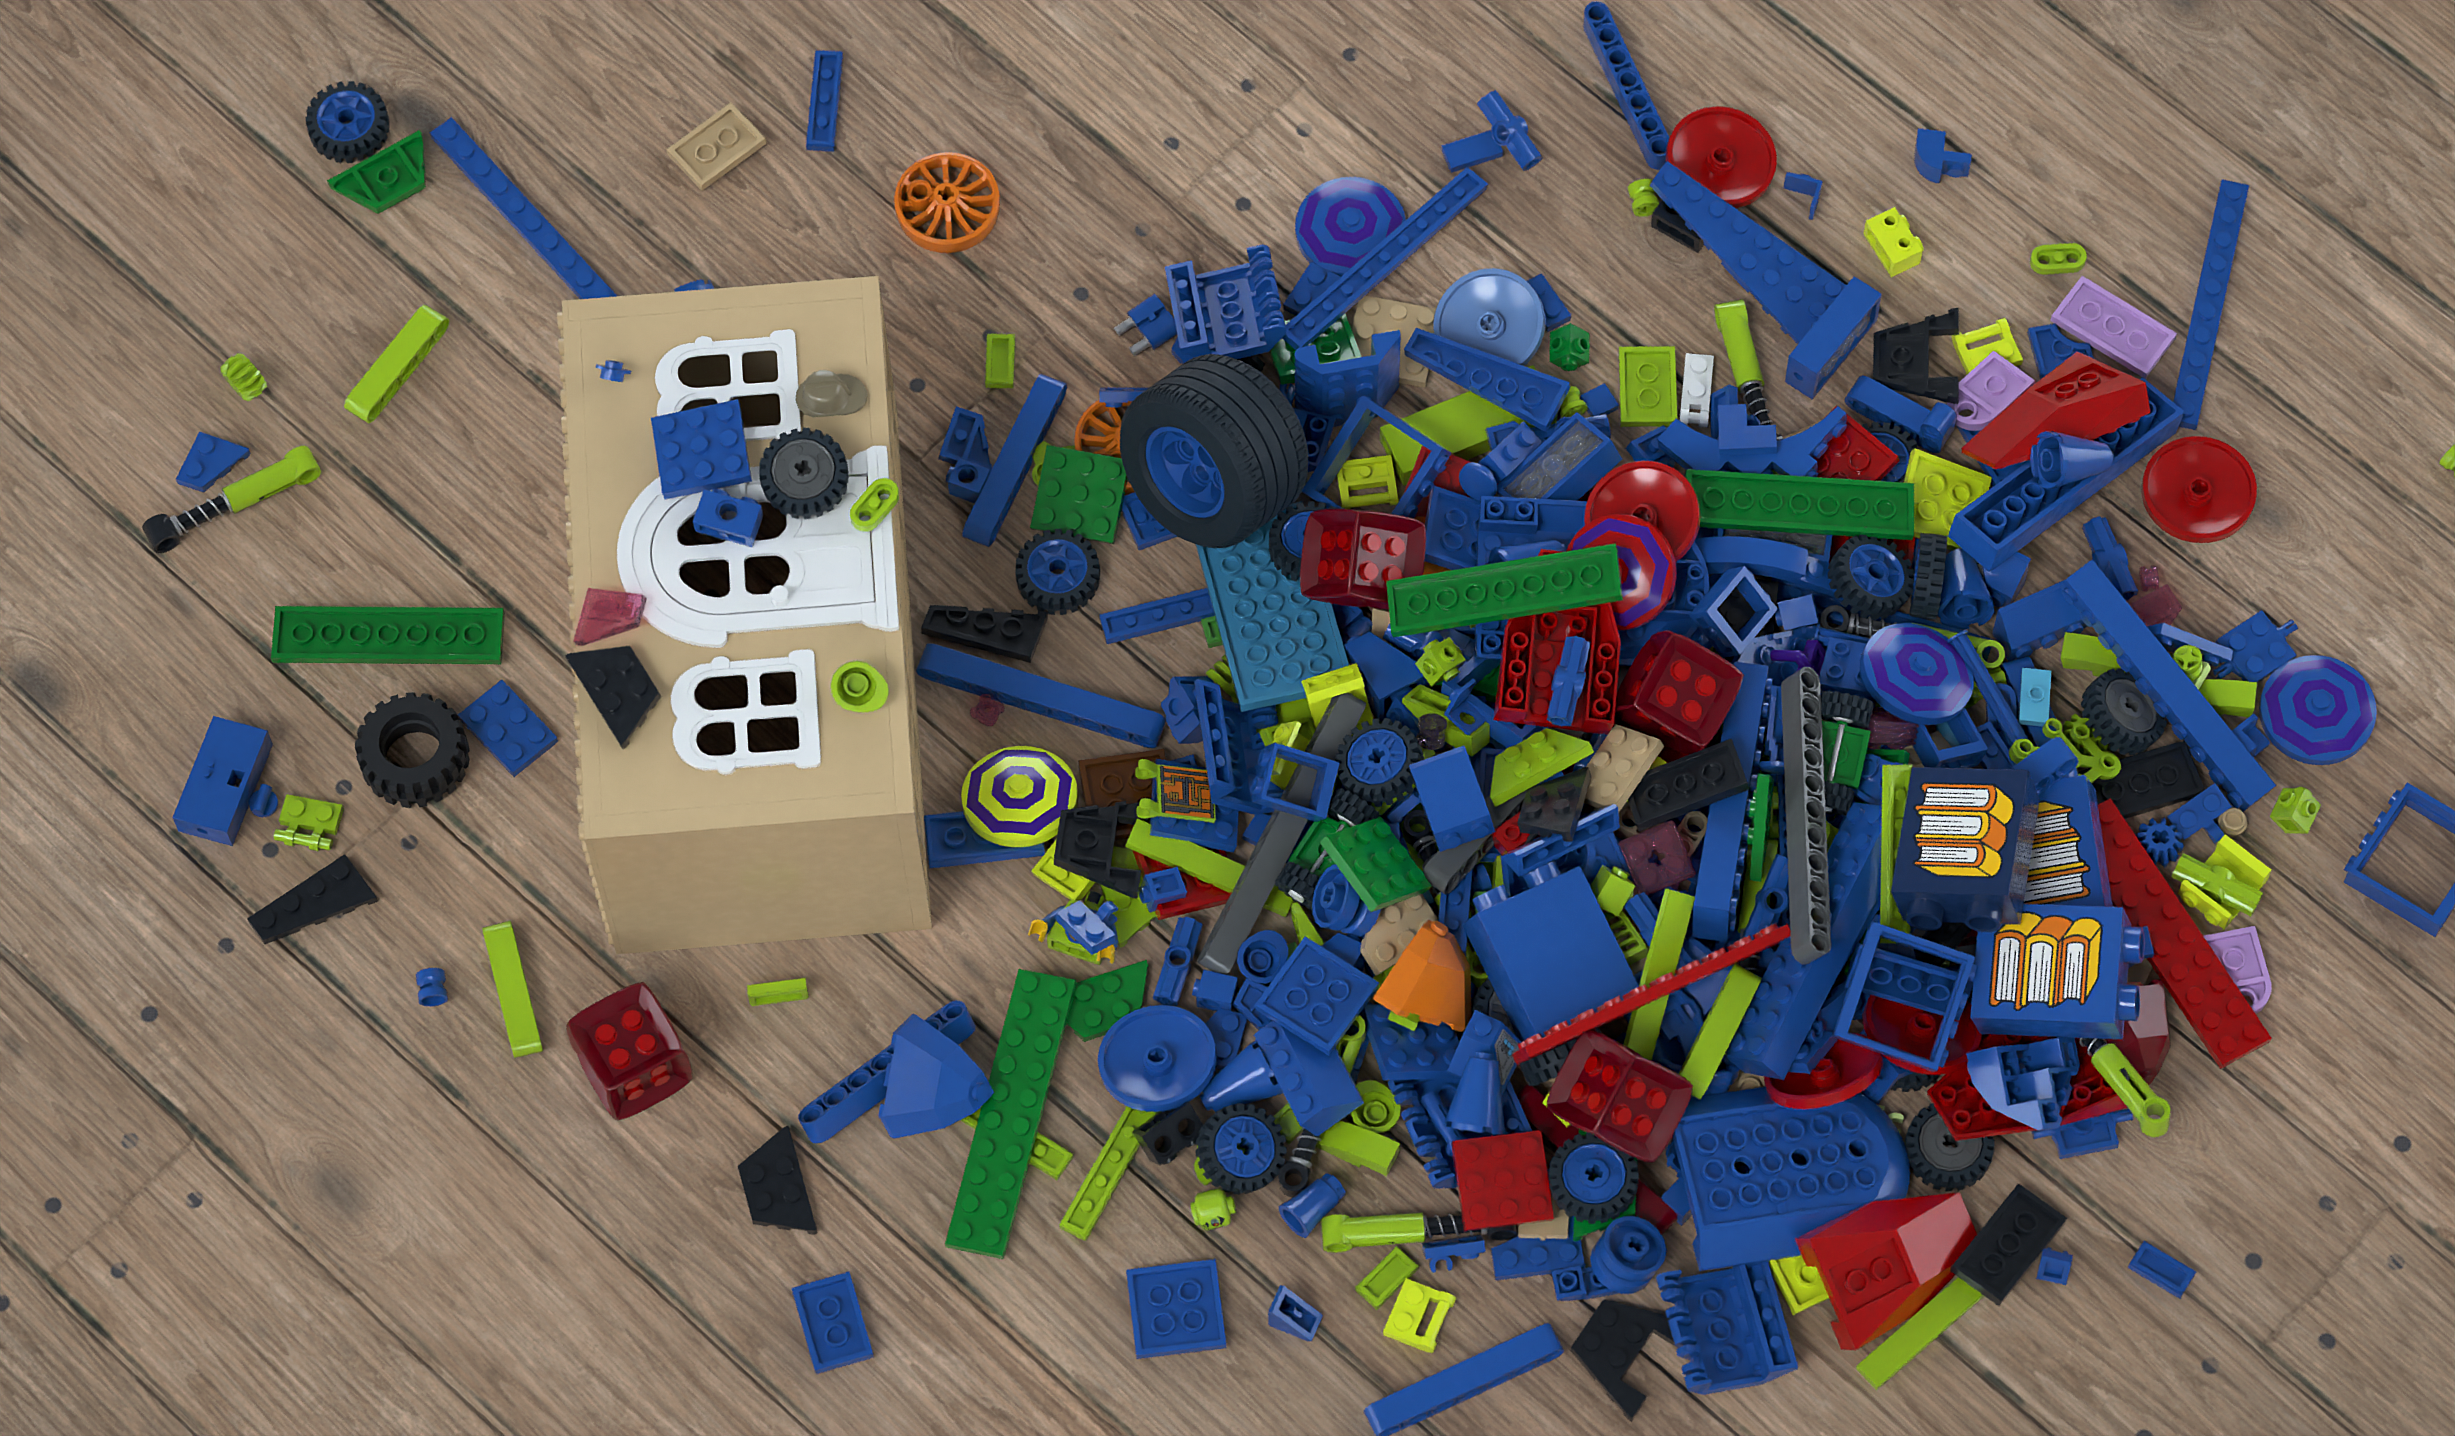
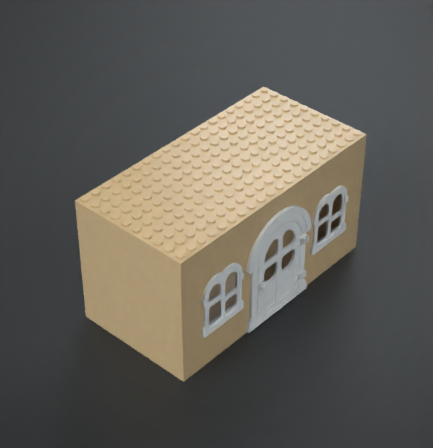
M879 276L562 301V312H557L558 329L561 330V338H558L559 354L562 356L559 372L560 380L563 382V390L560 391L561 406L564 408V416L561 417L562 432L565 434L563 457L564 461L566 460L567 468L564 469V483L568 496H565V509L569 522H566V535L570 545V549H567L568 567L571 570V576H568L569 593L572 595V603H569L570 620L573 621V630H570L571 647L574 648L575 653L631 646L661 695L655 707L648 712L642 726H637L628 739L629 745L622 749L572 669L576 683L573 684L572 688L574 703L576 702L577 712H574V726L578 739H575V753L579 762V767H576L577 785L580 787V795H577L578 812L581 813V823H578L579 840L582 841V850L585 853L586 864L589 867V875L592 876V885L595 888L596 900H598L599 910L602 913V921L605 922V931L608 933L609 945L614 944L616 954L932 929L898 417ZM606 360L622 362L623 369L631 370V374H624L623 382L610 381L600 378L601 369L595 367L596 364L605 365ZM828 370L835 374L851 375L859 379L866 388L867 400L860 410L852 414L811 417L804 414L798 408L795 400L796 391L813 372ZM738 399L741 407L752 482L718 489L729 493L731 497L738 499L749 497L758 503H770L766 499L760 483V460L763 458L765 448L770 447V442L774 438L778 440L781 433L786 432V434H790L791 429L795 428L798 429V432L803 431V428H810L811 432L817 429L822 431L824 436L826 434L831 436L833 441L840 445L847 460L849 480L845 495L842 494V500L838 505L835 503L833 505L834 509L830 512L825 510L823 511V516L816 517V514L811 515V519H804L803 516L795 519L792 518L791 514H787L786 529L779 537L768 540H756L753 547L727 540L718 544L684 546L677 539L678 531L689 518L695 515L703 492L664 499L651 418ZM804 470L803 474L799 473V476L804 477L805 473L809 474V471ZM888 478L898 486L899 500L882 522L871 531L870 538V531L862 532L853 527L850 519V509L866 491L867 483L869 487L877 479ZM882 494L879 498L887 499L889 495ZM733 511L726 512V520H731L736 516V513ZM863 516L861 520L868 521L869 516ZM773 555L783 558L788 563L790 574L783 586L774 587L769 594L754 595L746 591L744 568L746 559ZM726 560L729 563L730 592L724 597L717 598L694 591L681 580L679 576L681 566L687 562ZM851 661H862L874 667L888 684L889 693L884 705L872 712L849 711L838 705L832 696L830 685L833 674L840 666ZM794 672L796 675L797 701L794 704L762 705L760 676L764 673ZM736 675L747 677L749 703L745 708L705 710L695 702V688L704 679ZM796 717L798 719L800 745L797 749L752 753L748 750L747 723L750 720ZM732 722L735 725L736 751L732 755L709 756L701 752L697 747V734L708 724Z

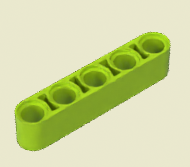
M422 305L350 392L345 401L344 408L367 423L373 422L444 335L449 326V319L429 306Z
M511 920L483 927V935L514 1059L542 1052V1043Z
M1736 963L1727 975L1678 1073L1690 1081L1693 1085L1692 1096L1699 1100L1706 1092L1762 979L1760 976Z

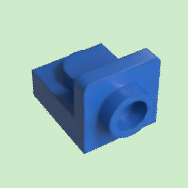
M1178 867L1146 874L1139 887L1140 900L1143 904L1147 905L1149 912L1156 911L1158 904L1185 898L1187 894Z

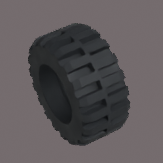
M415 692L406 693V697L399 698L398 694L391 696L390 702L384 704L381 701L375 705L376 711L374 713L370 711L363 718L366 725L361 724L357 731L358 739L355 741V750L364 780L368 786H371L374 794L379 798L384 796L385 801L392 805L399 801L402 807L411 808L412 804L418 803L419 807L427 806V802L431 800L437 803L443 800L442 795L445 792L451 794L456 789L455 782H462L466 775L464 768L466 769L469 766L470 758L468 753L470 749L462 722L453 708H448L446 702L440 698L434 702L432 695L423 693L421 697H416ZM426 733L439 741L438 749L433 757L420 766L402 768L391 764L386 759L391 745L406 734Z

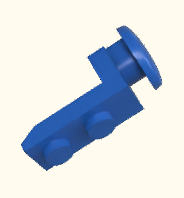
M1523 421L1477 463H1467L1463 466L1459 473V482L1462 489L1468 496L1477 501H1480L1481 496H1495L1497 484L1508 476L1543 442Z
M1771 685L1764 755L1770 756L1769 761L1759 762V769L1778 775H1784L1781 686Z

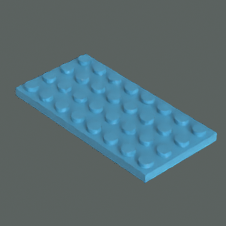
M1302 501L1293 503L1290 506H1292L1296 510V504L1301 503ZM1277 516L1236 545L1226 548H1208L1195 544L1241 712L1304 699L1306 695L1302 680L1349 666L1332 604L1304 597L1301 594L1300 577L1297 582L1291 580V574L1285 577L1281 574V569L1277 570L1274 562L1271 561L1269 532L1270 528H1272V522L1274 519H1277Z

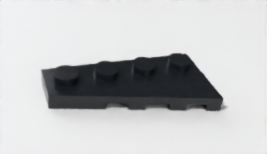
M930 605L921 627V634L1031 663L1048 619V611H1038V614H1026L1024 610H1011V613L994 612V608H983L981 611L968 610L967 607Z
M344 854L247 918L262 942L268 944L297 933L301 928L314 923L318 925L326 922V919L329 917L355 911L354 908L366 903L368 905L376 903L378 899Z

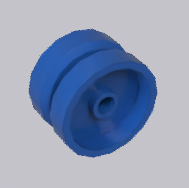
M1337 865L1330 866L1321 875L1315 887L1312 900V913L1315 922L1320 927L1340 930L1342 933L1353 936H1363L1368 933L1376 923L1381 909L1370 912Z
M1623 1216L1612 1221L1604 1231L1601 1238L1592 1248L1590 1262L1592 1271L1599 1282L1609 1290L1620 1294H1634L1643 1290L1664 1263L1667 1250L1664 1238L1659 1230L1650 1222L1636 1216Z

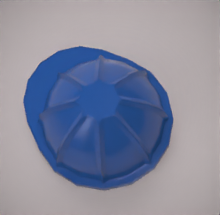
M1263 930L1250 936L1241 944L1237 952V964L1240 972L1246 979L1254 983L1266 984L1272 982L1287 961L1288 945L1283 936L1273 930Z

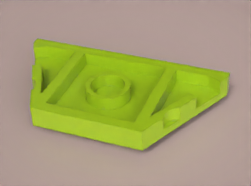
M1549 728L1532 734L1524 741L1507 748L1504 752L1495 756L1490 798L1494 806L1501 805L1594 753V750L1588 741Z
M1114 846L1111 867L1139 870L1131 849ZM1142 875L1140 877L1139 887L1141 886L1143 881ZM1100 884L1105 902L1112 901L1118 907V910L1113 912L1118 918L1114 924L1119 948L1124 947L1133 935L1139 930H1144L1157 915L1155 911L1149 912L1147 905L1141 902L1139 891L1138 898L1136 899Z

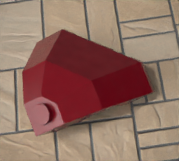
M2160 979L2152 980L2149 985L2145 986L2141 982L2127 983V985H2139L2140 1013L2138 1021H2124L2123 1040L2105 1039L2106 1044L2113 1043L2117 1046L2148 1085L2158 1075L2171 1047L2166 994Z

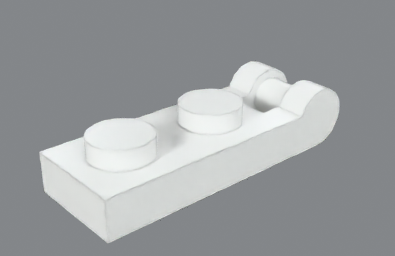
M1686 353L1680 421L1687 426L1688 423L1699 424V427H1708L1714 356ZM1689 409L1700 410V413L1689 412Z

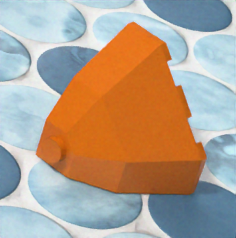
M1428 920L1408 944L1376 992L1373 1000L1399 1016L1408 1017L1410 1013L1420 1015L1419 1019L1422 1022L1439 1026L1443 1021L1451 1026L1453 1030L1463 1032L1472 1017L1470 964L1455 936L1448 932V928L1444 924Z

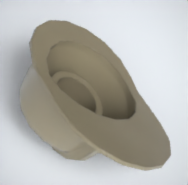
M819 370L813 372L799 386L796 391L795 400L798 408L804 414L811 417L847 415L857 412L864 406L867 400V391L864 384L851 375Z

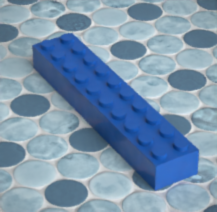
M2140 378L2139 380L2146 382L2150 413L2140 417L2137 422L2128 423L2117 428L2113 433L2104 434L2094 439V441L2107 444L2113 452V463L2108 471L2058 488L2046 489L2039 485L2042 484L2039 477L2034 478L2029 460L1958 512L1954 517L1948 537L1991 572L2177 432L2184 411L2145 378Z
M1734 662L1733 664L1744 674L1740 690L1724 719L1721 742L1732 739L1750 789L1710 804L1693 905L1692 937L1724 942L1728 940L1729 931H1735L1737 906H1739L1741 893L1740 885L1744 876V860L1748 850V829L1751 827L1752 817H1749L1751 799L1753 800L1758 774H1760L1759 762L1763 757L1770 686L1773 685V678H1768L1769 666Z
M1853 802L1827 852L1831 930L1830 951L1815 961L1802 965L1792 955L1790 936L1781 941L1776 953L1769 962L1768 968L1724 1054V1057L1744 1073L1784 1080L1881 893L1882 806Z

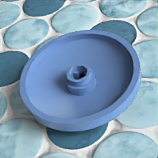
M1490 268L1466 274L1447 289L1437 306L1433 328L1434 334L1525 366L1536 354L1542 343L1546 320L1542 302L1526 280L1510 271Z

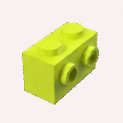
M1895 207L1866 220L1863 233L1891 277L1919 265L1922 252L1924 251L1921 240L1917 236L1914 237L1909 230L1910 227L1906 217L1900 215Z

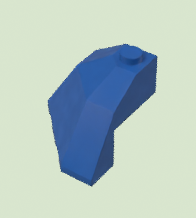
M912 1014L893 1032L891 1045L894 1046L892 1063L887 1064L884 1086H887L885 1103H880L878 1114L891 1138L895 1139L946 1128L975 1113L994 1094L983 1071L965 1051L916 1014Z
M2058 1037L2030 1044L1998 1046L1966 1053L1968 1059L1967 1069L1971 1075V1081L1993 1110L2036 1130L2060 1127L2062 1117L2059 1113L2061 1107L2068 1103L2072 1091V1086L2069 1083L2072 1075H2076L2080 1067L2075 1038Z

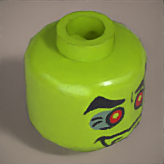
M1221 1188L1196 1194L1195 1202L1190 1203L1195 1225H1201L1206 1231L1230 1225L1232 1220L1231 1214L1236 1213L1233 1196L1227 1197L1225 1191Z

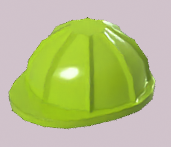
M851 661L840 666L833 674L830 685L832 696L836 703L845 710L854 712L876 711L887 701L889 693L888 684L884 677L870 664L862 661Z
M1366 1080L1359 1082L1356 1087L1364 1103L1351 1112L1353 1122L1359 1127L1378 1134L1387 1132L1396 1125L1400 1118L1401 1106L1396 1104L1395 1095H1392L1390 1089L1377 1081Z

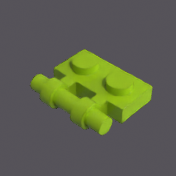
M286 794L279 822L280 825L289 827L287 830L275 829L274 840L282 841L287 846H294L295 844L308 846L310 850L320 851V849L331 850L333 839L324 838L325 833L337 835L344 811L343 805ZM301 828L314 832L312 835L299 833V830Z

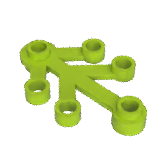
M2050 718L2043 725L2042 731L2046 737L2051 739L2056 737L2062 738L2078 758L2079 762L2075 767L2076 769L2079 767L2090 768L2084 775L2087 776L2091 783L2098 778L2103 780L2112 779L2120 772L2121 763L2118 757L2111 752L2101 751L2089 737L2090 729L2087 725L2083 723L2076 724L2070 732V737L2074 742L2080 743L2090 756L2082 755L2061 732L2062 724L2059 720ZM2049 725L2053 726L2056 731H2052ZM2076 730L2081 731L2084 736L2078 735ZM2018 739L2010 747L2009 757L2017 764L2040 747L2033 746L2032 742L2028 739Z

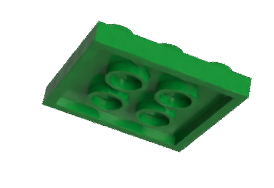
M1346 313L1308 345H1316L1320 364L1362 357ZM1291 320L1284 321L1285 325L1289 323ZM1283 339L1269 351L1281 385L1295 383L1296 350Z
M1047 445L1030 528L1038 531L1050 530V533H1055V529H1061L1062 533L1071 530L1074 536L1080 534L1086 540L1114 545L1128 479L1122 458Z
M1382 817L1326 835L1320 842L1370 912L1426 893L1432 886L1423 871L1418 868L1406 848L1401 845Z

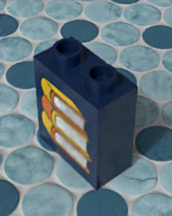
M1912 767L1891 888L1892 896L1903 921H1907L1912 927L1921 930H1936L1942 926V922L1965 923L1969 928L1980 932L1997 931L2000 929L2001 924L2020 925L2040 802L2029 770Z

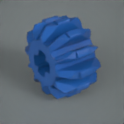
M2152 817L2148 825L2142 823L2139 826V833H2135L2154 864L2156 865L2157 862H2160L2165 868L2168 866L2169 860L2172 862L2178 860V853L2182 852L2184 847L2183 843L2180 842L2182 841L2183 834L2182 832H2175L2177 828L2176 823L2167 826L2166 819L2163 818L2160 824H2157Z

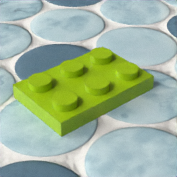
M1675 346L1619 347L1620 427H1661L1663 425L1669 427L1677 419Z

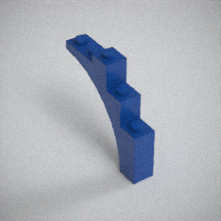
M1837 406L1822 421L1807 430L1783 440H1778L1777 453L1720 455L1718 439L1699 433L1678 419H1675L1658 437V448L1685 470L1728 472L1729 469L1731 472L1773 474L1772 471L1774 470L1779 475L1817 477L1818 465L1814 457L1820 458L1828 448L1827 443L1833 437L1838 438L1847 427L1846 412Z

